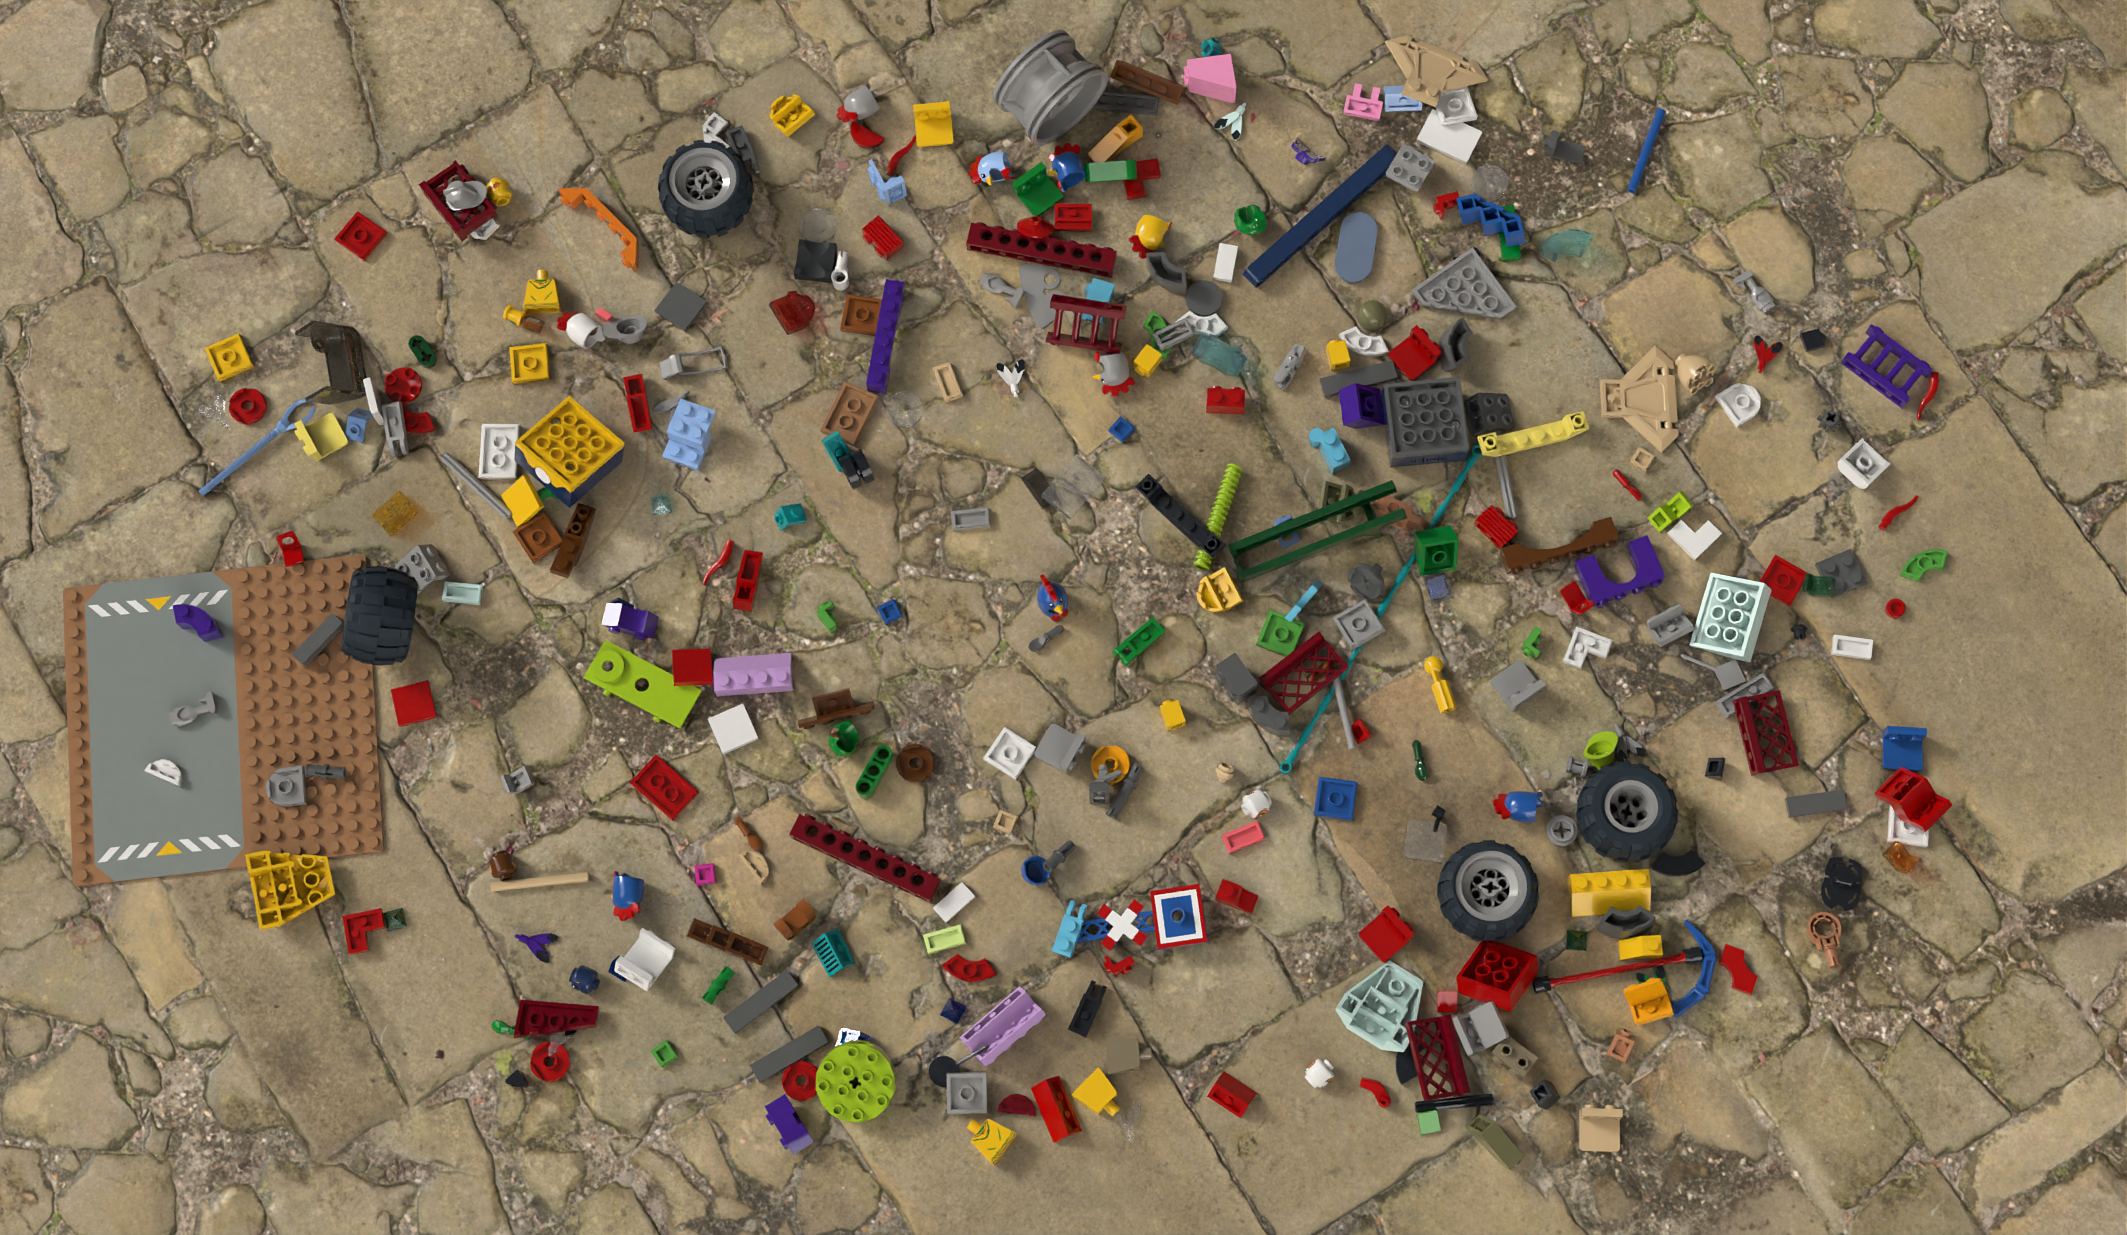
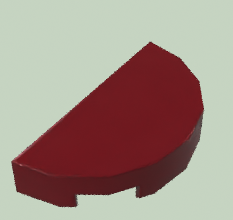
M1021 1094L1009 1095L999 1103L997 1108L998 1113L1036 1117L1034 1104L1028 1097Z

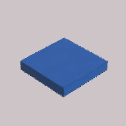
M1318 777L1314 816L1352 821L1357 782Z

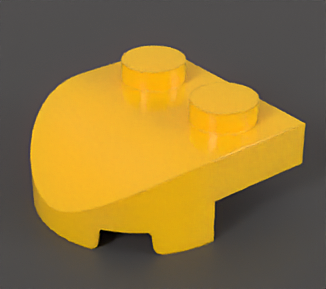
M793 94V97H785L783 95L777 98L771 104V112L769 114L774 126L787 138L815 115L814 111L802 102L800 96Z
M1227 567L1220 569L1210 576H1205L1199 582L1197 599L1204 609L1218 613L1225 612L1244 601Z

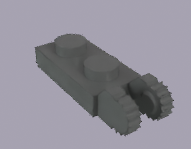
M741 125L726 131L725 134L731 148L742 157L744 163L751 161L754 171L759 173L760 169L756 162V156L743 126Z

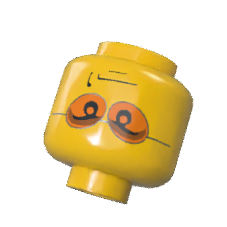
M495 177L486 185L488 198L496 206H504L509 203L512 198V191L507 180Z

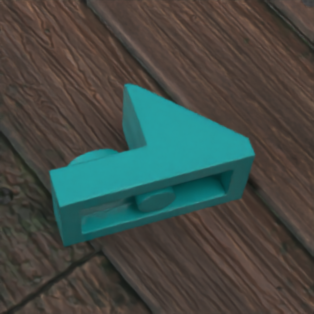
M837 430L821 440L826 454L839 472L843 471L839 458L849 455L853 461L851 453Z

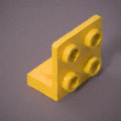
M950 101L913 105L917 147L950 145L954 143Z

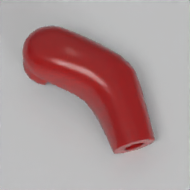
M1362 1077L1359 1087L1371 1091L1375 1095L1380 1107H1389L1391 1098L1380 1081Z

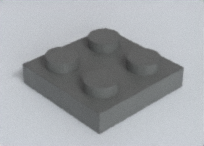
M1851 549L1815 564L1831 599L1868 583Z

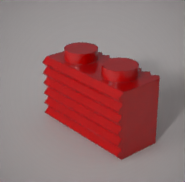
M879 215L862 228V238L868 245L872 244L875 247L874 250L880 258L884 257L888 260L904 247L903 240Z
M1490 505L1474 522V525L1499 550L1508 545L1519 532L1516 523L1512 520L1508 521L1504 517V512L1499 507L1495 508L1493 505Z

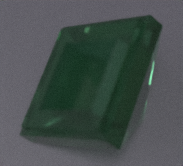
M403 908L383 913L387 932L407 927Z
M1567 930L1566 950L1586 951L1587 931Z

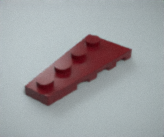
M520 999L513 1034L514 1039L596 1028L599 1006Z

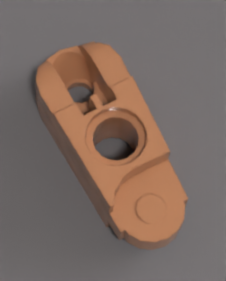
M1391 496L1373 501V510L1379 517L1401 508L1405 510L1407 519L1392 524L1407 532H1410L1411 528L1422 531L1427 525L1424 519L1414 514L1413 507Z

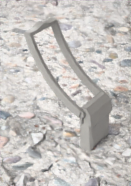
M722 346L705 351L674 354L669 356L668 359L659 362L663 380L679 375H697L728 368L727 356ZM721 350L724 366L703 371L684 372L681 356L700 355Z

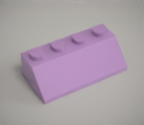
M792 653L717 658L714 661V692L717 697L794 691Z

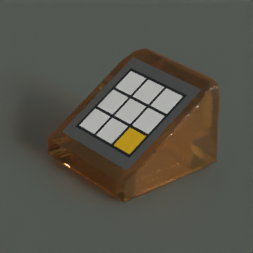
M525 316L520 319L523 328L538 334L541 333L545 321L532 316Z

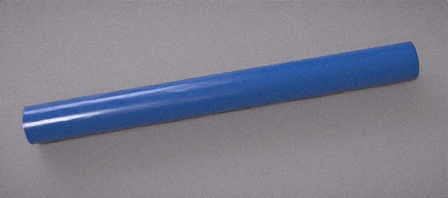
M1658 108L1627 188V191L1630 193H1636L1666 114L1664 109Z

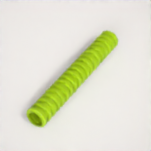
M1233 463L1226 466L1227 469L1223 475L1224 480L1221 481L1220 491L1217 492L1218 496L1215 498V507H1212L1211 518H1208L1209 523L1206 524V529L1211 533L1213 532L1217 537L1221 536L1220 532L1223 531L1222 527L1227 519L1225 516L1228 515L1227 510H1230L1229 505L1232 504L1231 500L1234 498L1233 494H1235L1237 483H1239L1238 478L1241 477L1240 473L1243 472L1241 466ZM1198 550V556L1195 557L1196 561L1193 562V565L1201 570H1209L1212 558Z

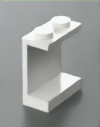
M642 928L639 939L624 958L620 956L617 959L614 971L648 991L673 959L675 948L670 942L658 938L652 931Z

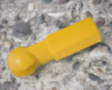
M1431 656L1426 659L1424 669L1432 675L1434 680L1431 687L1440 713L1451 712L1457 708L1448 680H1444L1441 674L1443 662L1440 658Z

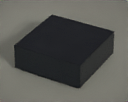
M1819 328L1800 334L1805 352L1824 348L1825 344Z

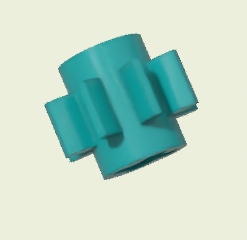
M1211 37L1210 40L1208 38L1207 40L1204 39L1200 45L1202 48L1201 54L1204 57L1222 55L1224 52L1221 49L1222 43L1214 37Z

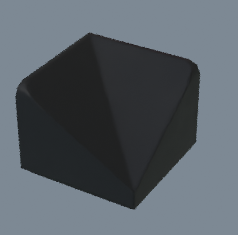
M1545 1079L1530 1091L1538 1107L1545 1110L1561 1098L1554 1085Z

